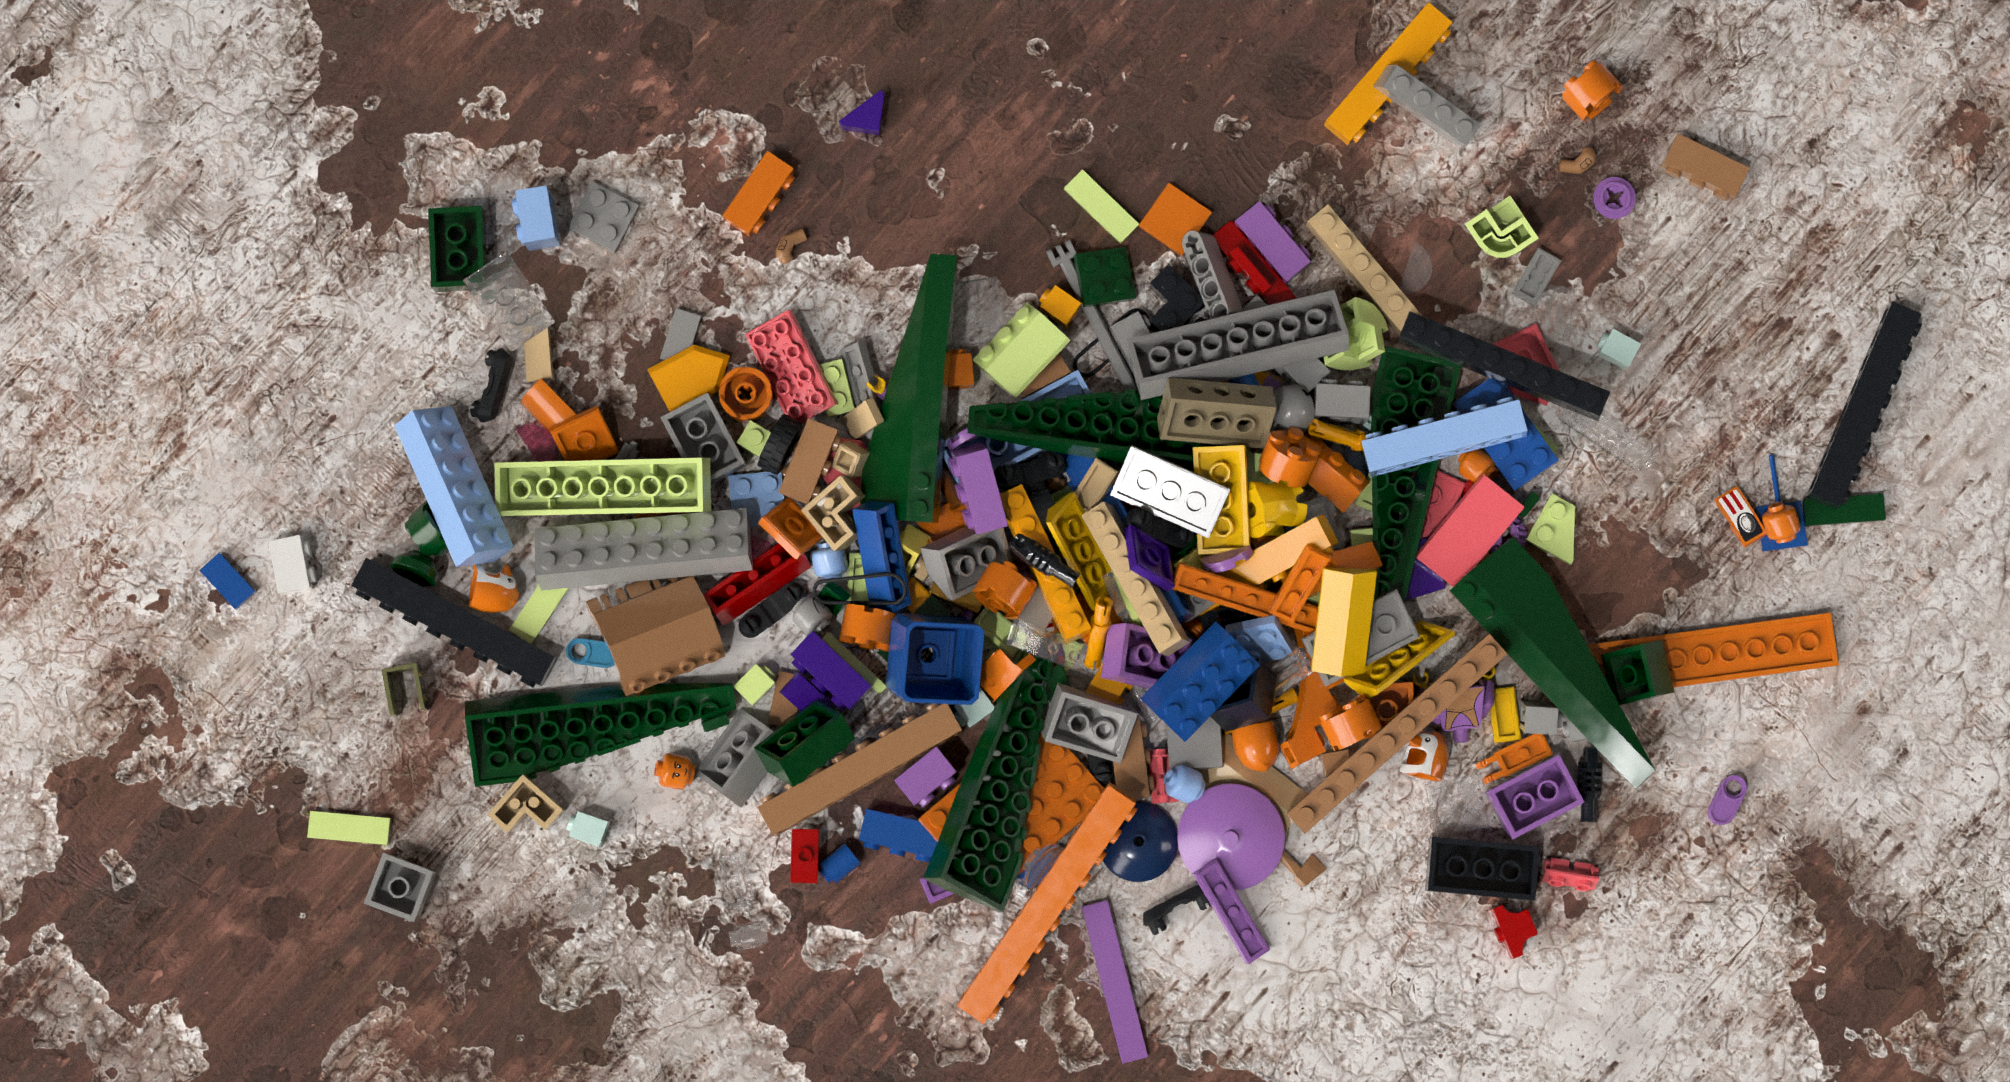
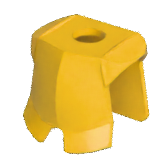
M1283 480L1279 484L1276 482L1270 484L1258 481L1248 482L1250 537L1259 538L1263 535L1279 537L1285 534L1283 526L1302 525L1306 519L1308 508L1307 504L1296 501V496L1304 491L1302 487H1288L1289 482Z

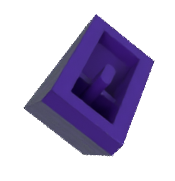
M882 90L839 121L841 129L880 135L885 102Z

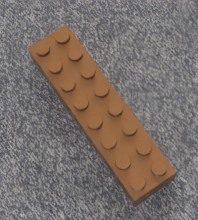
M933 703L925 708L927 713L920 717H917L916 713L902 721L904 726L895 731L893 727L878 734L880 739L873 743H870L869 740L864 741L854 747L857 752L848 757L845 753L831 760L832 766L825 770L823 767L817 768L808 775L809 778L794 787L787 784L784 786L786 791L777 796L773 792L760 800L762 805L757 808L772 835L775 837L963 733L948 704Z

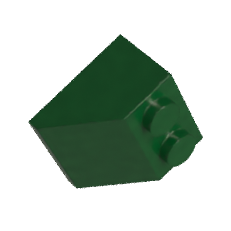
M1662 640L1643 643L1601 655L1607 682L1617 697L1619 705L1674 693Z

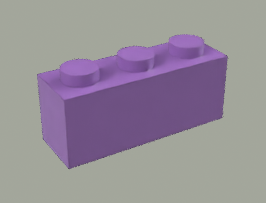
M1259 201L1240 216L1234 224L1281 280L1287 284L1309 266L1311 262L1308 259L1310 254L1302 244L1296 245L1291 239L1293 237L1292 232L1285 224L1280 226L1274 219L1276 213L1268 204L1263 205Z

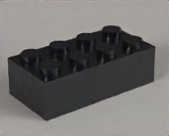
M1430 837L1425 891L1535 901L1540 847Z

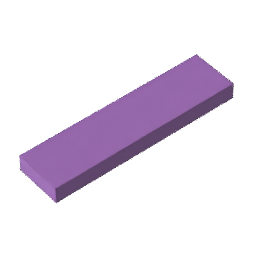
M1213 859L1192 873L1245 964L1252 963L1268 952L1270 948L1218 860Z

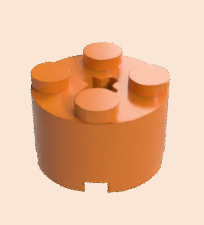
M1596 59L1587 64L1584 68L1585 72L1579 78L1576 76L1570 78L1564 85L1566 90L1562 93V99L1583 122L1587 121V117L1591 120L1611 104V95L1614 92L1619 95L1623 89V85L1601 62L1598 63Z
M738 367L729 371L723 377L719 388V399L729 417L746 424L750 420L756 422L767 415L774 401L773 389L766 375L760 370L751 367ZM745 390L746 392H749L750 390H752V392L750 393L752 398L749 400H747L746 398L741 400V391Z
M1290 427L1288 430L1272 431L1260 456L1259 469L1267 478L1278 484L1280 480L1289 482L1288 487H1303L1311 476L1321 447L1303 436V431L1295 427Z
M1004 561L1003 564L991 562L986 567L972 592H976L974 597L990 611L997 613L998 610L1006 613L1004 618L1017 620L1034 594L1037 583L1031 578L1017 572L1018 568L1009 561Z
M847 604L838 641L851 645L856 643L859 644V648L874 651V649L889 652L891 619L897 614L882 609H870L862 605Z
M1364 694L1351 699L1349 703L1343 706L1340 704L1326 711L1327 713L1319 717L1321 720L1320 724L1334 751L1348 747L1366 738L1365 736L1371 731L1375 733L1383 728L1369 699Z

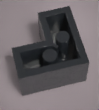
M1169 264L1149 284V288L1166 304L1150 320V324L1156 332L1186 325L1194 314L1205 307L1202 297Z

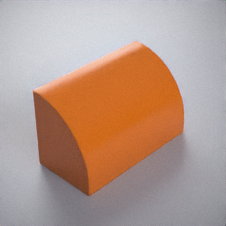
M541 378L529 389L520 402L550 434L549 427L576 415Z

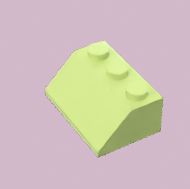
M1026 303L998 331L996 336L979 351L973 361L990 380L1014 398H1017L1070 342V339L1040 311Z

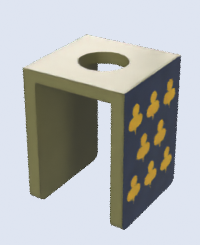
M416 662L381 669L390 716H399L391 674L411 670L414 671L420 708L424 711L429 710L421 664Z

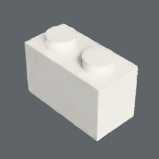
M301 535L268 541L278 594L287 595L314 589L313 582H316L314 567H309L308 556H311L309 541H305Z

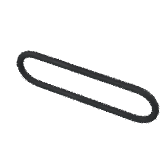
M1135 308L1127 311L1115 323L1127 318L1130 314L1138 311L1142 315H1145L1148 318V320L1149 317L1147 313L1143 310ZM1098 338L1092 341L1074 358L1073 367L1075 371L1079 370L1077 367L1078 359L1099 342ZM1107 358L1090 373L1079 372L1082 377H1091L1110 361Z

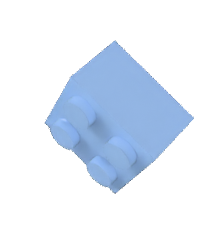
M547 185L516 190V198L512 199L514 215L517 216V219H520V224L516 225V231L521 244H525L529 251L560 246L553 197Z

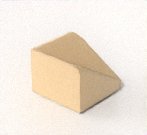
M851 441L841 442L831 467L850 478L861 477L869 452Z

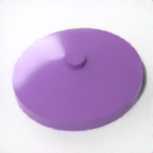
M1240 783L1217 784L1205 789L1198 800L1189 803L1185 808L1178 826L1177 840L1179 852L1191 873H1194L1211 860L1217 859L1234 889H1247L1266 879L1278 865L1285 844L1283 820L1274 803L1261 791Z

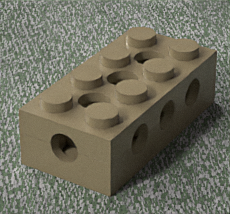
M1168 378L1157 416L1160 439L1264 448L1277 408L1273 387Z

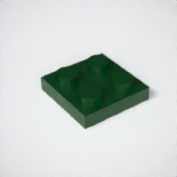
M1126 247L1078 253L1073 256L1083 308L1136 299Z

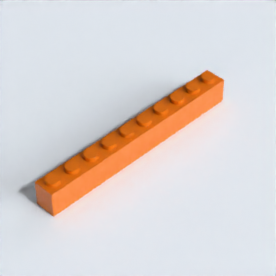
M1111 782L1106 785L961 996L957 1007L983 1024L988 1018L990 1020L994 1019L1001 1008L997 1005L1003 996L1005 998L1010 996L1016 986L1013 981L1017 975L1023 976L1031 965L1028 959L1032 953L1038 954L1045 945L1046 941L1043 937L1048 930L1052 933L1061 921L1058 916L1063 908L1068 911L1076 899L1073 895L1078 887L1082 889L1085 887L1092 876L1088 873L1094 864L1099 866L1107 854L1103 851L1109 842L1111 844L1116 842L1122 832L1119 827L1123 821L1129 822L1137 811V808L1134 807L1136 799Z

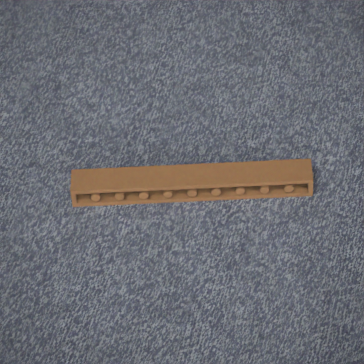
M1487 633L1388 721L1382 729L1370 737L1288 810L1287 815L1306 834L1505 657L1507 653Z

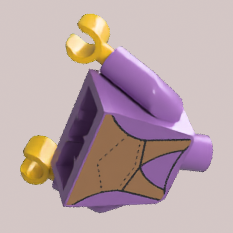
M1494 667L1490 669V676L1484 674L1433 720V723L1441 724L1443 731L1453 730L1454 742L1464 743L1469 741V729L1480 727L1481 720L1486 718L1494 704V682L1491 681L1496 672ZM1425 672L1424 677L1426 680L1424 683L1416 682L1415 675H1413V684L1416 688L1420 689L1418 695L1427 688L1429 683L1428 674Z

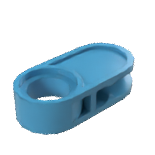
M578 638L570 641L567 645L566 655L573 663L600 668L615 666L606 642ZM576 644H583L586 647L587 653L584 658L576 659L573 657L572 648Z

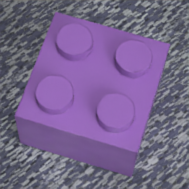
M935 747L894 781L915 807L920 804L923 808L935 798L933 793L941 787L944 791L956 781L954 776L957 772L939 749Z

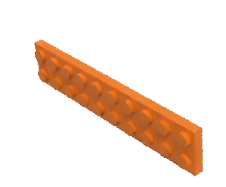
M1831 613L1588 645L1606 677L1602 654L1662 640L1673 688L1839 665Z

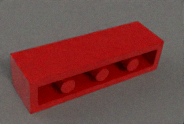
M778 543L753 560V570L735 572L708 590L703 596L712 612L724 627L811 568V565L805 554L796 560Z

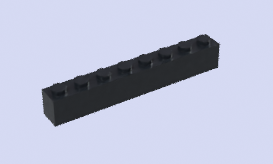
M1894 301L1886 306L1808 490L1807 498L1834 510L1839 508L1841 504L1846 505L1851 491L1848 490L1851 480L1856 481L1861 471V466H1858L1862 456L1866 457L1872 444L1868 441L1872 432L1876 433L1882 419L1878 416L1881 409H1886L1892 395L1889 394V390L1892 384H1897L1902 374V371L1899 370L1902 360L1906 361L1911 353L1912 347L1909 346L1912 336L1916 338L1921 329L1922 323L1919 322L1921 313Z
M1409 311L1399 335V342L1595 421H1599L1610 395L1608 390Z
M368 558L364 560L351 584L352 587L357 589L355 594L367 601H370L371 597L379 600L380 608L392 614L395 609L404 614L403 620L415 626L418 622L428 626L426 632L439 639L442 634L451 638L449 644L462 651L465 646L474 650L473 657L485 663L489 659L498 663L496 669L508 675H511L512 671L521 675L522 677L519 681L532 688L536 684L543 686L557 660L551 654Z

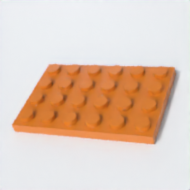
M1039 733L1038 744L1041 745L1034 788H1031L1029 799L1032 802L1031 811L1027 813L1025 828L1028 829L1026 840H1023L1021 853H1024L1023 863L1018 876L1080 824L1104 790L1103 786L1069 748L1044 741L1041 733ZM960 784L918 820L937 842Z

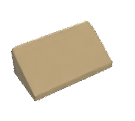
M540 326L523 329L527 382H537L540 378L543 381L554 380L550 327Z

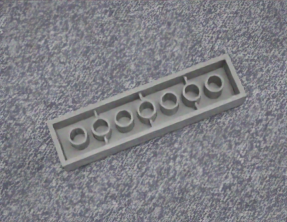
M1331 290L1127 339V347L1141 400L1163 395L1168 378L1219 382L1349 351V333L1336 292Z
M747 508L535 528V577L541 590L753 570L752 524Z

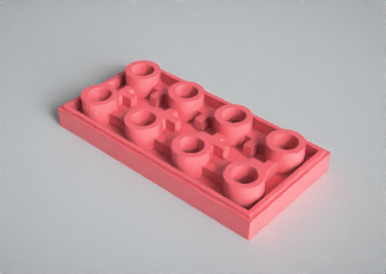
M792 309L783 312L745 334L784 414L801 423H805L808 418L812 419L838 405Z
M1482 473L1420 548L1416 558L1454 587L1468 572L1475 568L1524 509V506Z

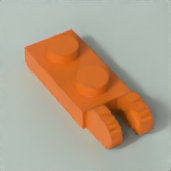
M1533 734L1494 752L1493 756L1476 763L1475 766L1477 769H1483L1489 766L1490 763L1497 761L1500 771L1485 776L1482 779L1485 785L1502 776L1507 777L1553 755V752L1544 734Z

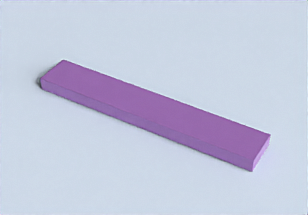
M1108 900L1083 906L1082 911L1121 1062L1124 1064L1147 1058L1148 1054Z

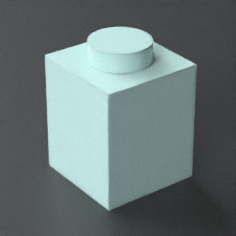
M1612 329L1609 334L1604 332L1600 338L1597 347L1601 349L1597 355L1626 370L1630 366L1641 343Z
M979 688V699L972 705L956 704L954 708L957 712L953 715L962 727L967 724L971 729L989 716L995 707L982 689Z
M577 811L576 816L571 815L566 830L570 831L569 837L601 848L610 822Z

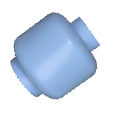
M826 541L817 543L818 548L811 552L814 573L818 577H822V579L843 577V572L848 569L845 550L834 551Z
M1183 764L1168 770L1164 776L1167 795L1187 804L1191 803L1194 800H1198L1204 792L1205 782L1203 781L1202 774Z

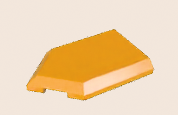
M692 345L647 370L669 412L707 392L709 396L719 392L730 355L698 345Z

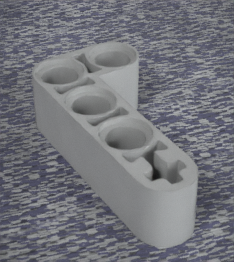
M1198 231L1187 232L1183 237L1182 247L1205 304L1204 309L1191 317L1189 324L1243 312L1242 305L1214 236Z

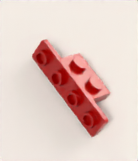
M1229 221L1213 234L1219 248L1230 260L1228 264L1236 274L1241 273L1247 280L1245 284L1253 294L1258 293L1267 305L1297 299L1232 221Z

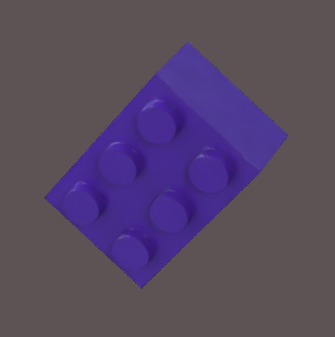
M813 631L790 654L794 658L791 662L792 665L803 675L809 672L814 677L811 682L823 694L828 690L833 695L830 700L841 711L847 708L852 712L873 689L865 679Z

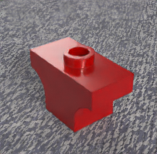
M792 829L790 883L818 884L819 829Z
M1503 905L1491 908L1490 911L1497 925L1494 928V933L1498 942H1504L1510 959L1522 956L1525 941L1538 934L1528 909L1511 913Z

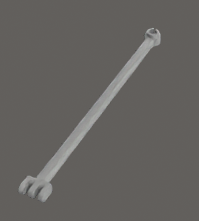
M1065 241V246L1068 249L1066 253H1064L1060 244L1055 246L1059 254L1056 258L1051 249L1047 250L1046 254L1053 268L1061 266L1078 301L1081 302V307L1124 390L1135 389L1137 391V385L1097 307L1083 308L1075 264L1072 261L1073 256L1077 253L1071 241Z

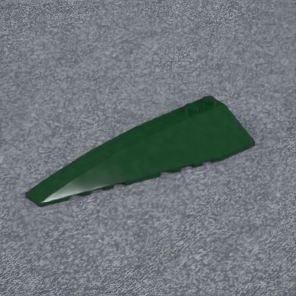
M930 254L880 409L884 422L874 428L867 449L869 456L862 470L861 491L865 497L860 501V505L868 501L894 503L897 520L939 523L958 255Z
M1384 346L1385 352L1380 357L1371 395L1372 433L1390 434L1394 427L1408 425L1409 429L1418 426V422L1421 420L1434 418L1435 422L1443 420L1445 414L1451 413L1462 367L1441 358ZM1439 460L1372 477L1373 545L1383 566L1377 569L1374 599L1393 589H1397L1405 604Z
M1135 389L1124 390V392L1118 393L1101 392L1072 395L1060 399L1053 397L1044 398L1041 401L1029 402V400H1024L1012 404L995 403L969 407L967 431L969 434L1043 450L1124 463L1133 445L1194 472L1193 447L1227 446L1160 439L1157 416L1163 395L1141 400L1139 391H1135Z
M1513 537L1468 572L1450 592L1555 706L1637 789L1656 769L1641 741L1637 738L1629 719L1625 716L1619 705L1617 697L1607 683V679L1588 644L1584 641L1576 622L1572 619L1566 608L1564 600L1554 586L1552 578Z
M1035 633L1031 635L1017 663L1028 654H1031L1036 660L1024 669L1023 673L1000 695L963 776L924 875V879L944 890L999 912H1004L1023 863L1024 853H1021L1023 840H1026L1028 829L1025 828L1027 813L1031 811L1030 792L1031 788H1034L1041 744H1038L1039 733L1043 731L1044 725L1042 713L1044 704H1047L1048 693H1046L1047 681L1051 679L1056 645Z
M733 683L656 684L639 693H633L625 696L622 686H609L465 701V722L475 787L513 783L522 774L532 780L537 778L536 773L549 770V773L560 770L562 766L574 762L575 764L584 762L585 758L594 755L601 756L639 743L643 738L652 735L653 737L662 735L666 730L688 726L689 722L698 719L705 720L734 710L736 707Z

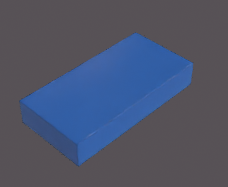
M221 553L214 556L199 570L235 610L256 593Z

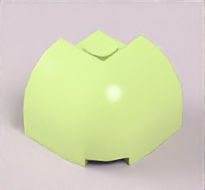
M1508 196L1491 209H1486L1465 223V226L1478 245L1488 255L1496 258L1514 256L1539 240V237L1511 196Z
M1355 297L1340 305L1349 333V351L1324 356L1325 366L1339 370L1361 369L1373 365L1372 359L1385 352L1382 333L1388 331L1386 320L1374 304Z

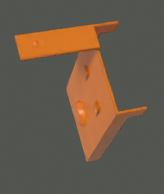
M949 502L940 507L939 523L916 522L923 533L931 537L928 540V544L967 526L964 523L961 510L966 509L965 504L953 511L949 509L951 506Z
M999 648L981 666L980 685L994 699V702L1023 673L1022 671L1036 659L1031 654H1028L1015 665Z

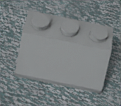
M966 526L921 547L927 573L951 601L972 592L989 563L1003 564L1004 561L1013 563L1004 528L977 535Z
M740 708L697 767L695 774L742 808L767 774V770L754 747L774 731Z

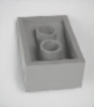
M1057 683L1044 720L1043 731L1040 733L1046 742L1121 763L1138 713L1086 691Z

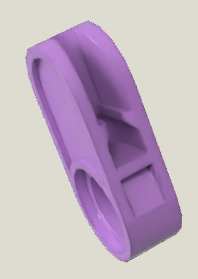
M1731 775L1721 781L1707 811L1711 822L1716 825H1725L1732 821L1747 791V785L1743 778ZM1731 780H1735L1740 784L1741 789L1736 796H1732L1726 791V785Z

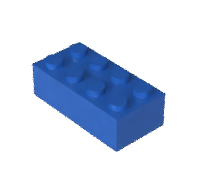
M1489 378L1453 404L1462 415L1471 411L1470 408L1477 405L1486 404L1488 408L1496 406L1497 401L1504 398L1512 397L1513 401L1516 399L1506 384ZM1523 409L1522 412L1528 430L1527 437L1484 448L1514 492L1559 462Z
M1215 621L1140 699L1186 742L1260 664Z

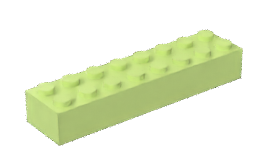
M710 458L494 463L495 505L500 516L711 512Z

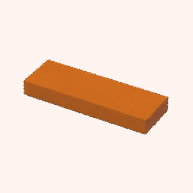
M1307 543L1270 605L1269 613L1293 624L1320 579L1323 567H1327L1330 562L1331 554Z

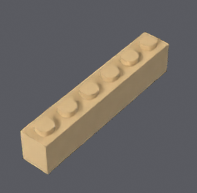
M1328 204L1307 221L1306 227L1368 301L1378 308L1386 322L1398 336L1402 331L1409 311L1421 315Z
M1103 501L1081 515L1159 654L1169 656L1190 643L1159 586L1129 569L1124 532L1125 526L1113 505Z

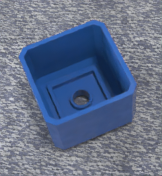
M898 613L891 619L886 687L891 693L905 702L972 705L979 699L984 631L978 624L963 616ZM931 647L933 657L929 661H922V650Z

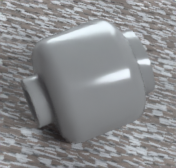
M803 597L793 607V622L806 635H809L812 631L815 634L823 635L831 627V610L825 604L818 602L814 597Z

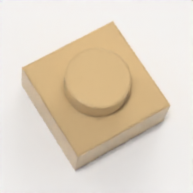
M922 556L913 569L917 571L914 577L924 584L929 574L927 573Z

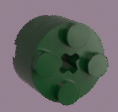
M426 500L411 513L408 521L405 522V529L410 533L413 541L419 546V550L424 556H442L447 554L449 550Z

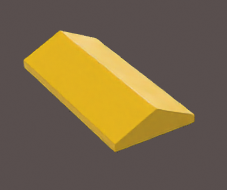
M1246 445L1193 447L1194 472L1231 488L1209 538L1197 533L1198 555L1217 554L1251 546Z
M1071 492L1047 510L1046 524L1068 566L1080 573L1076 581L1090 609L1095 611L1096 599L1101 597L1102 603L1103 597L1108 596L1117 582L1111 567L1081 516L1085 512L1075 492Z
M1323 567L1311 664L1312 671L1340 677L1365 673L1377 576L1376 569Z
M1419 620L1414 624L1420 635L1418 639L1366 665L1365 673L1346 676L1344 682L1358 694H1364L1368 699L1378 695L1455 635L1454 630Z

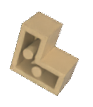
M840 475L801 511L834 551H842L858 539L855 524L846 513L858 504L865 495L850 477Z
M522 774L487 816L504 831L511 833L526 815L530 816L544 830H549L566 810L528 776Z

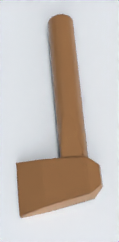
M1284 850L1280 862L1294 875V882L1300 887H1305L1327 869L1313 854L1310 855L1302 867Z

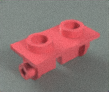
M1168 749L1150 750L1151 764L1149 765V770L1154 782V791H1151L1152 804L1179 802V800L1168 796L1165 791L1164 776L1169 770Z
M1551 857L1550 860L1545 859L1544 861L1545 872L1541 882L1548 883L1554 887H1575L1579 891L1594 890L1598 883L1599 868L1594 867V864L1575 861L1573 870H1569V860Z

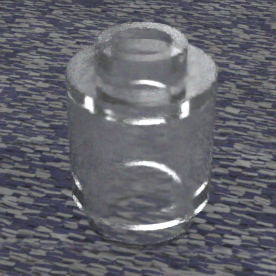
M1137 687L1130 692L1132 698L1128 701L1141 720H1145L1150 725L1158 720L1159 717L1140 699L1149 689Z
M754 921L733 925L734 931H729L731 947H737V952L762 948L763 944H769L765 922L759 923Z

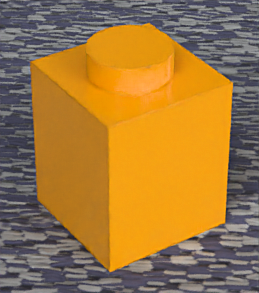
M1056 285L1052 290L1047 288L1039 299V302L1042 303L1040 311L1065 328L1081 308V302Z

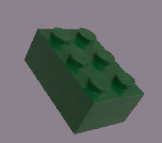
M483 207L428 208L431 288L435 292L487 290L486 222Z
M815 700L756 745L754 749L768 773L794 787L804 782L807 776L817 768L823 767L836 753L846 749L855 737L841 713Z

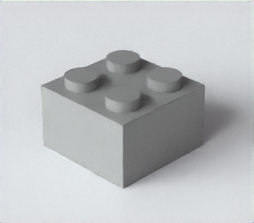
M1321 380V383L1316 384L1313 390L1314 419L1326 423L1365 424L1369 419L1370 386H1364L1362 381H1348L1347 385H1337V380Z
M383 853L364 904L412 922H419L437 872L391 854Z

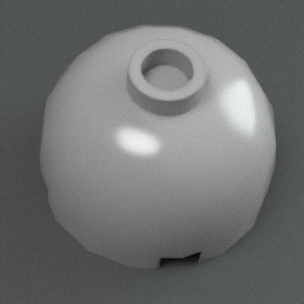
M1288 384L1273 389L1277 408L1270 429L1271 432L1288 430L1290 427L1302 430L1304 435L1308 432L1306 430L1310 423H1313L1315 409L1311 396H1306L1304 391L1301 390L1305 389L1304 387L1297 384Z

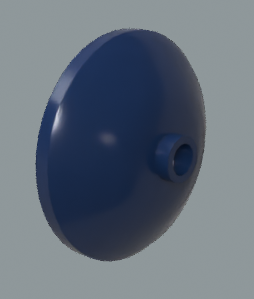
M1136 802L1134 807L1137 808L1134 816L1129 822L1123 821L1119 827L1122 832L1114 844L1109 842L1103 850L1107 853L1103 862L1119 878L1131 882H1145L1159 877L1171 866L1178 850V834L1173 821L1166 812L1153 804ZM1137 836L1142 837L1144 840L1143 845L1140 847L1135 846L1133 842Z

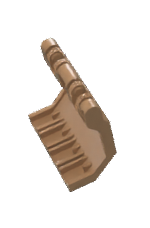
M694 576L667 578L670 584L661 586L659 579L650 580L651 585L648 580L633 582L624 586L629 600L622 587L616 589V596L620 603L614 606L611 605L606 594L600 595L602 606L597 597L585 601L595 625L598 626L611 652L625 696L639 693L648 687L664 683L670 678L683 673H689L695 668L708 663H714L718 659L725 657L722 640L711 610Z

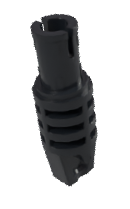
M1020 533L1015 536L1009 546V549L1026 564L1031 565V567L1037 569L1046 577L1054 576L1070 588L1073 587L1080 576L1079 572L1062 563L1059 555Z
M1584 748L1583 760L1578 761L1577 787L1584 800V803L1581 804L1580 822H1598L1597 798L1601 796L1602 762H1598L1597 748Z

